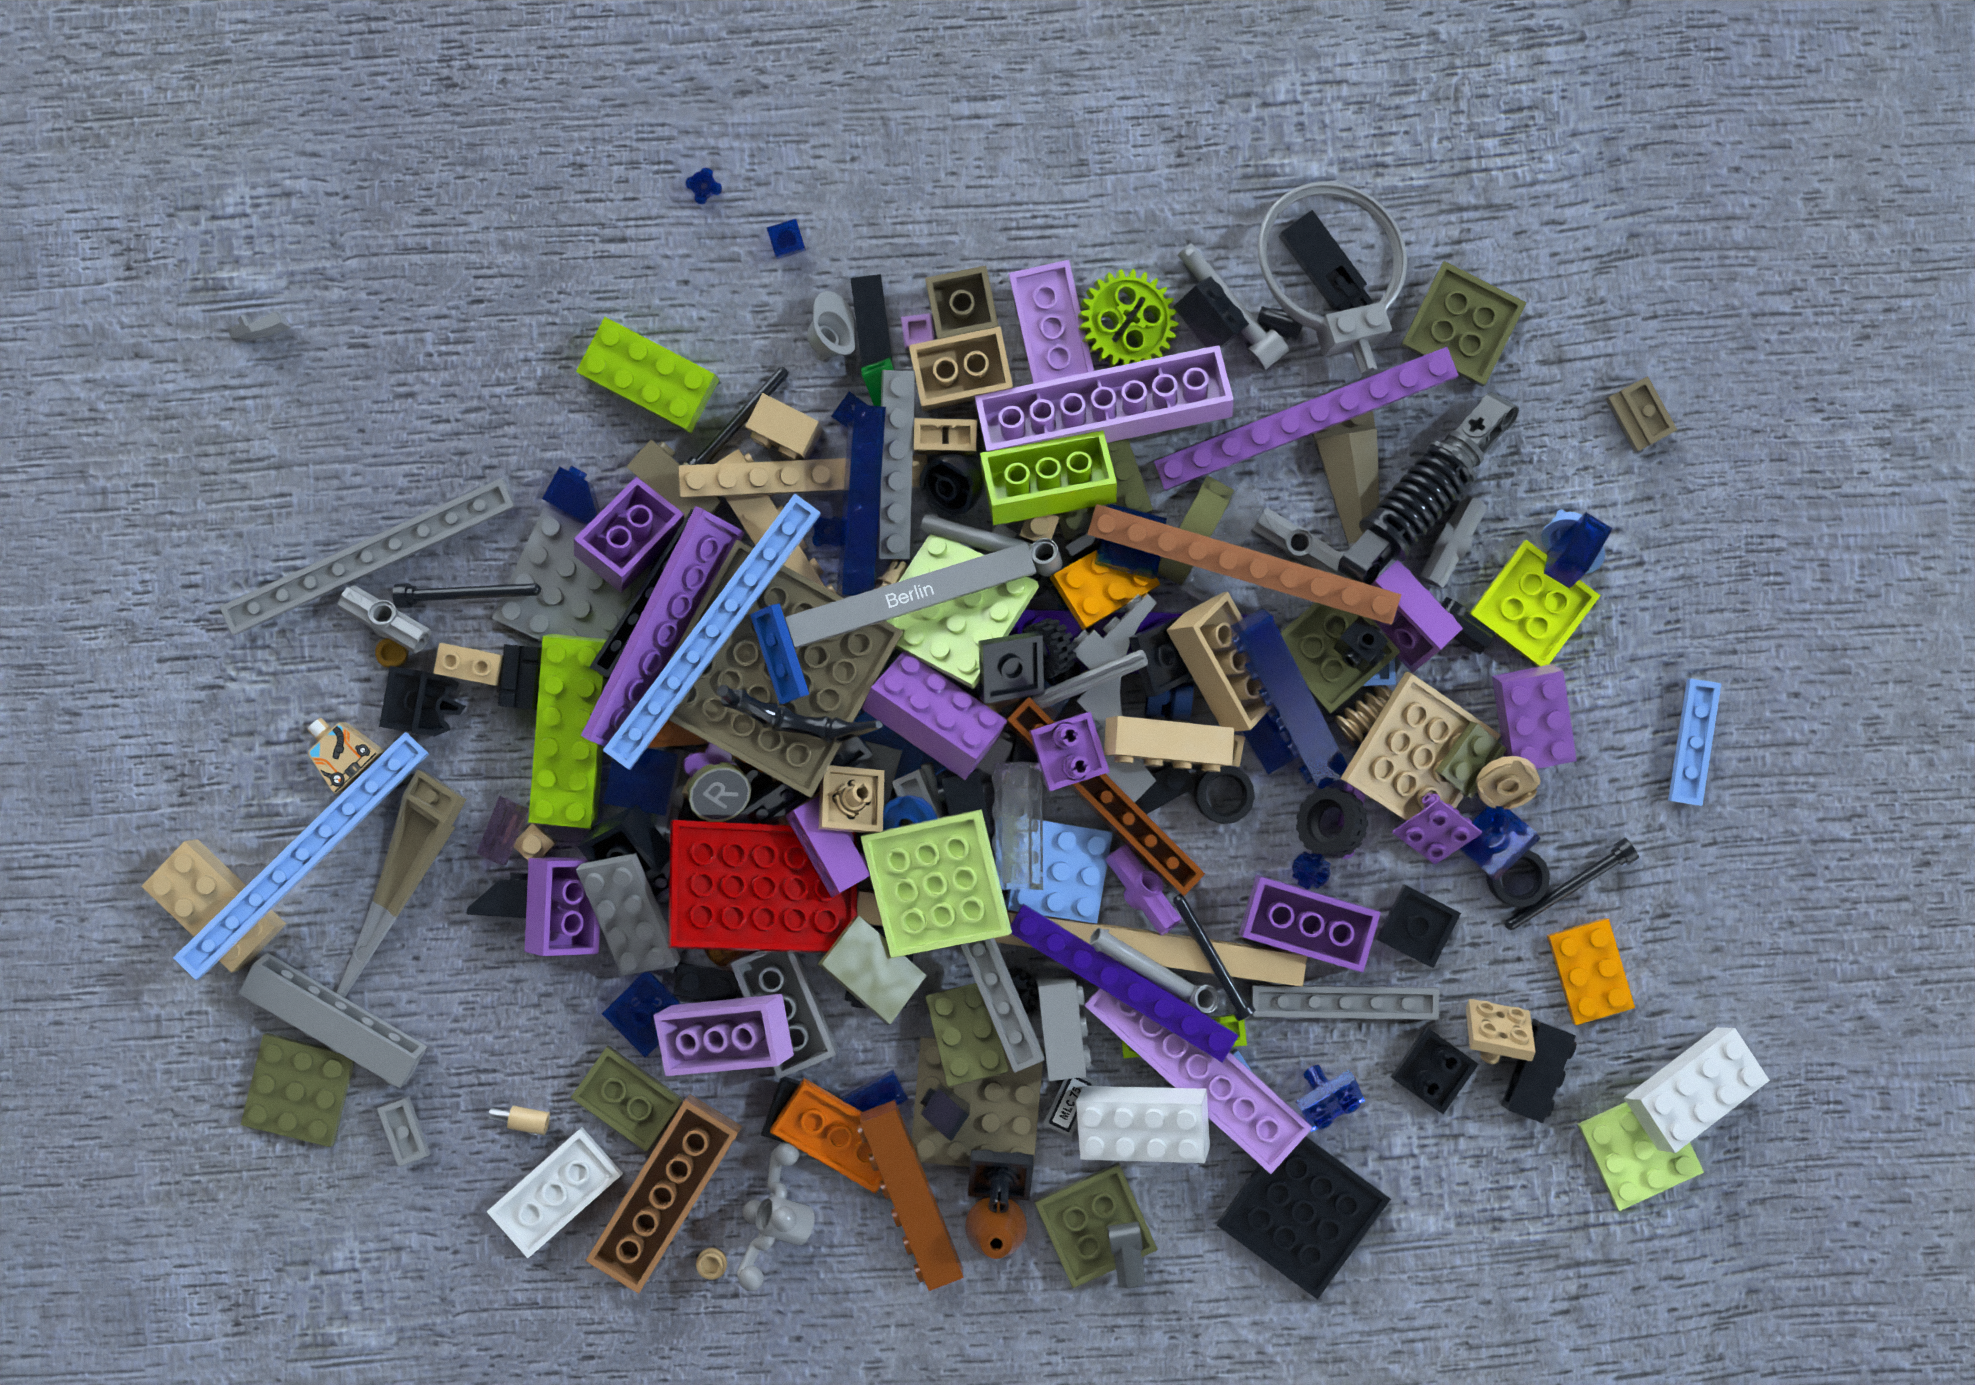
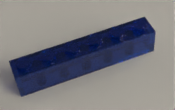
M858 404L849 406L837 593L842 595H858L871 591L874 588L886 407Z
M1261 608L1231 625L1230 628L1234 636L1230 640L1239 655L1244 653L1248 663L1244 664V667L1253 681L1258 680L1262 688L1258 690V694L1266 707L1271 705L1275 713L1271 719L1280 733L1285 732L1289 740L1285 742V746L1293 759L1298 757L1302 767L1298 768V771L1307 785L1312 783L1317 789H1323L1339 780L1348 764L1271 614Z

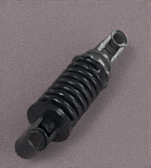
M1489 392L1482 398L1472 413L1465 418L1456 431H1451L1446 436L1444 443L1432 441L1424 452L1423 457H1419L1415 465L1411 466L1399 483L1394 485L1392 491L1386 494L1384 500L1377 504V508L1373 509L1367 517H1364L1359 522L1363 535L1343 554L1338 564V570L1352 580L1371 585L1391 559L1404 562L1409 557L1411 547L1416 546L1419 543V538L1427 534V529H1431L1435 525V521L1442 517V512H1446L1450 508V504L1457 500L1458 495H1461L1468 486L1474 483L1476 473L1473 468L1481 464L1484 460V454L1514 424L1519 413V407L1499 395Z

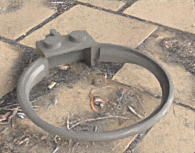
M1316 182L1297 187L1278 199L1262 222L1258 237V258L1263 277L1281 308L1298 323L1317 331L1316 334L1323 357L1352 351L1359 374H1368L1371 371L1377 370L1370 346L1380 344L1392 331L1386 311L1399 295L1406 277L1407 254L1402 234L1389 212L1374 198L1359 189L1334 182ZM1317 195L1345 198L1371 213L1381 224L1389 238L1394 260L1390 283L1379 303L1326 314L1325 319H1321L1319 316L1301 309L1289 300L1276 284L1267 258L1268 237L1277 217L1294 202Z

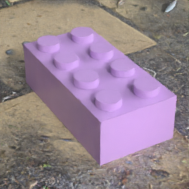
M782 994L671 1005L654 1015L665 1076L773 1067L780 1065L794 1055Z

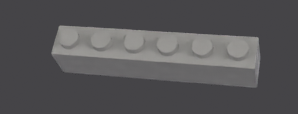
M269 953L252 965L239 992L240 995L247 998L253 1005L261 1006L273 1013L277 1019L290 1023L300 1029L306 1036L317 1039L327 1045L333 1052L346 1056L354 1061L357 1066L370 1070L380 1076L386 1083L395 1085L398 1088H401L413 1075L427 1048L424 1044Z

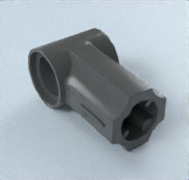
M1139 1222L1107 1226L1111 1254H1114L1119 1288H1135L1145 1284L1144 1266L1141 1257L1143 1247Z

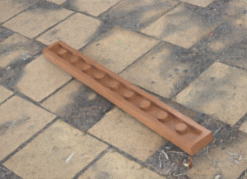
M1099 504L1095 506L1087 533L1094 537L1391 625L1402 595Z

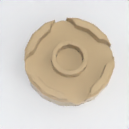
M1518 756L1502 757L1491 761L1481 769L1476 778V789L1481 801L1495 809L1496 806H1503L1504 809H1513L1524 805L1536 795V788L1538 785L1540 786V777L1535 765L1528 759Z

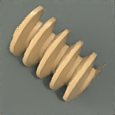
M1379 685L1373 687L1375 696L1370 693L1364 694L1365 704L1356 700L1354 702L1355 711L1350 708L1344 709L1346 719L1339 715L1334 717L1337 728L1353 747H1355L1353 743L1355 739L1360 743L1364 741L1363 733L1370 731L1393 692L1386 685H1384L1385 689Z

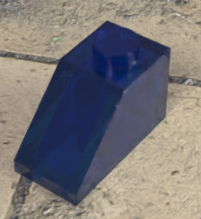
M559 466L542 499L587 524L601 512L593 484L585 480L587 474L573 466H570L569 470Z
M1585 512L1548 550L1544 574L1570 589L1590 569L1609 537L1612 527Z

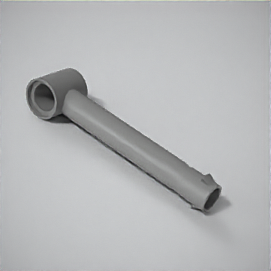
M1192 243L1178 254V257L1199 282L1211 276L1215 282L1222 286L1224 293L1231 302L1242 311L1249 325L1241 333L1252 345L1247 351L1262 370L1265 371L1289 351L1287 344L1275 330L1271 329L1268 333L1263 330Z
M926 514L922 520L921 532L928 536L932 534L991 552L1027 543L1035 569L1042 576H1052L1060 571L1062 567V558L1057 544L1049 538L1038 539L1032 544L939 518L937 514ZM1045 554L1053 555L1049 560H1040Z
M1097 928L1092 933L1089 942L1093 945L1096 952L1103 951L1202 1013H1211L1217 1008L1219 994L1213 986L1191 984L1128 944L1118 940L1108 933L1109 929ZM1198 994L1201 998L1200 1004L1198 1003Z

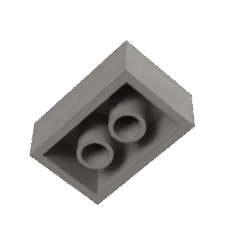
M1074 975L1037 979L1048 1080L1055 1081L1086 1077V1068H1091V1057L1088 1044H1083L1082 1037L1088 1036L1085 1014H1079V1005H1084L1081 982L1076 983Z

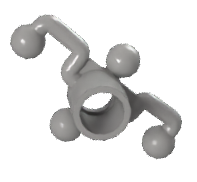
M786 1141L779 1144L771 1153L767 1185L771 1192L770 1196L762 1202L750 1200L743 1207L742 1215L745 1221L756 1225L759 1231L758 1237L749 1244L737 1271L739 1283L747 1291L757 1290L763 1283L764 1275L758 1267L753 1266L760 1250L766 1251L771 1248L775 1239L797 1246L802 1245L807 1241L813 1229L814 1211L812 1207L786 1199L787 1188L780 1182L782 1166H791L799 1158L798 1148Z

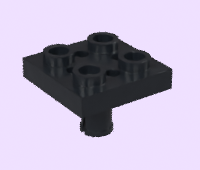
M988 1149L971 1150L968 1196L990 1198L988 1207L994 1213H997L998 1201L1000 1202V1213L1008 1211L1009 1199L1029 1201L1034 1155L1022 1152H994Z

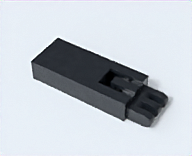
M1313 210L1280 233L1279 238L1332 310L1343 311L1361 307L1360 301L1365 306L1374 304L1364 290V287L1367 285L1366 281ZM1334 270L1340 275L1334 281L1342 289L1339 293H1337L1326 278Z

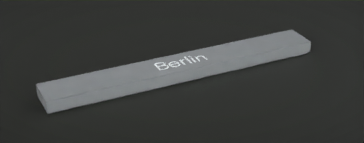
M1022 543L785 617V621L794 648L797 649L1036 574V569L1027 543Z

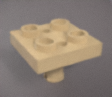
M830 765L820 782L818 829L858 833L883 831L885 770ZM833 795H836V796L834 797V800H836V803L833 802V800H832V796H833ZM847 815L849 817H854L853 820L848 819Z
M1468 1000L1466 1016L1470 1049L1480 1051L1481 1059L1489 1064L1498 1063L1500 1055L1527 1061L1533 1060L1536 1051L1529 1010L1494 1004L1488 1001Z

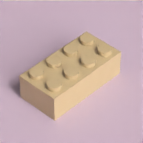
M198 839L184 841L141 887L195 937L246 885ZM271 909L219 961L231 973L244 969L286 923Z

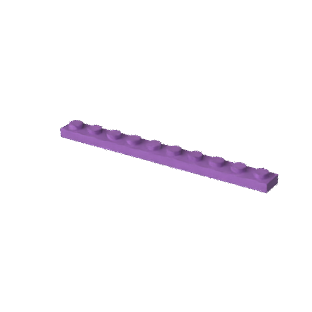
M1445 347L1155 460L1154 463L1164 490L1167 491L1458 378L1459 375L1448 347Z

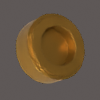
M389 638L382 639L375 649L377 661L387 668L390 666H402L407 661L409 655L408 649Z

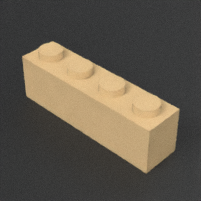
M1125 716L1106 718L1104 755L1115 757L1114 762L1133 763L1134 759H1144V765L1163 766L1164 761L1173 762V768L1192 769V764L1202 765V771L1220 772L1222 766L1232 765L1234 728Z

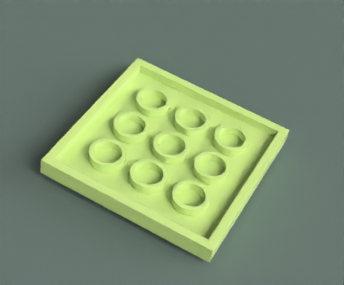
M930 534L899 582L984 555L959 542ZM1024 577L886 620V622L903 630V634L895 646L896 649L907 652L930 667L974 689L980 681L979 641L1008 636L1036 593L1039 585L1037 581Z
M982 809L861 836L891 958L1006 936L1012 933Z

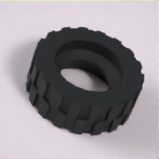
M1324 787V789L1318 788L1314 790L1315 792L1309 794L1306 797L1307 799L1301 803L1300 811L1297 813L1296 830L1299 833L1300 841L1304 843L1303 846L1306 849L1312 850V853L1330 858H1343L1347 854L1351 855L1356 848L1361 846V842L1367 834L1368 814L1367 810L1363 807V802L1357 799L1355 794L1338 788ZM1336 807L1344 815L1343 829L1336 837L1328 838L1320 830L1321 817L1327 809Z

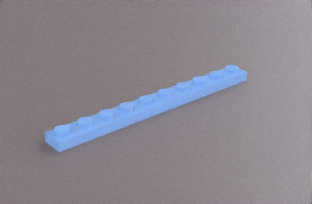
M794 494L603 749L604 752L631 770L819 518L821 512L798 495Z
M407 732L400 736L180 950L173 959L195 980H199L392 792L429 753Z

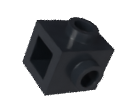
M1359 617L1339 638L1333 649L1342 655L1343 661L1348 666L1354 669L1357 668L1362 673L1369 665L1375 668L1386 655L1382 650L1389 641L1377 626L1370 625L1362 617Z

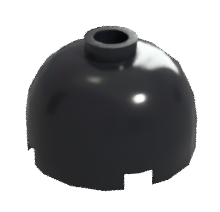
M950 453L943 454L924 466L920 474L921 491L925 489L929 497L926 502L938 514L946 517L963 515L978 502L982 495L983 479L979 468L971 459L961 454Z

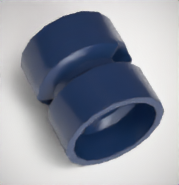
M1182 683L1154 697H1147L1146 695L1145 718L1163 720L1165 716H1169L1171 721L1189 723L1193 702V683Z

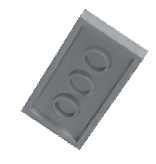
M637 854L580 864L576 869L621 975L676 967L681 960L676 948H668L669 930Z

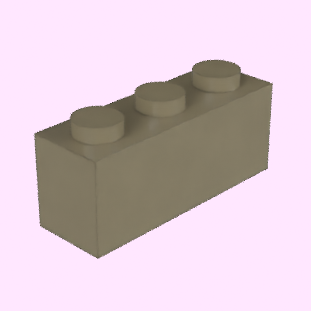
M651 439L626 466L640 480L683 512L684 519L691 509L694 510L695 506L715 515L724 505L718 499L719 497L680 498L678 466L680 464L672 458L676 452L663 441L656 444ZM684 461V463H683L682 465H689V464H688L686 461Z

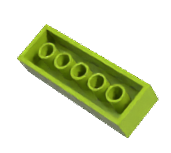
M560 634L543 636L528 823L589 829L598 823L604 746L587 740L581 734L608 682L606 678L590 668V665L607 639Z

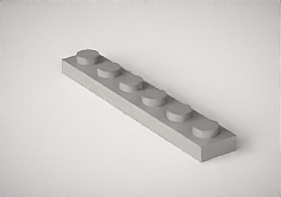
M882 370L877 558L910 559L915 371Z
M1251 984V1003L1256 1009L1251 1014L1252 1017L1439 1020L1438 987L1303 985L1301 987L1294 985Z

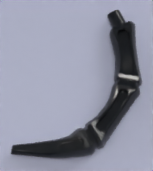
M721 685L717 690V694L721 697L724 707L742 712L755 719L764 728L772 727L773 731L808 734L818 737L827 743L834 741L839 744L883 727L882 722L879 720L852 723L838 717L831 719L828 716L818 718L802 716L793 713L786 707L779 708V705L776 703L761 702L749 696L745 690L731 689L727 685Z

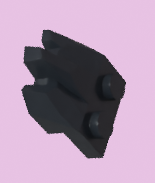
M390 666L379 727L434 737L450 731V725L444 720V715H460L466 707L450 699L448 696L449 692L457 690L460 683L444 675Z

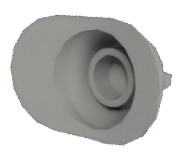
M830 291L821 292L815 298L813 321L807 329L808 342L816 351L817 359L820 361L838 355H850L855 349L853 313L848 303L841 296Z

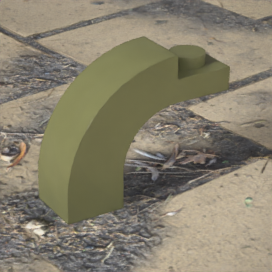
M1207 475L1178 528L1211 537L1234 490ZM1161 557L1154 571L1181 586L1193 566Z

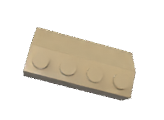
M1223 592L1183 613L1166 630L1220 726L1234 728V732L1251 730L1284 695L1229 592Z

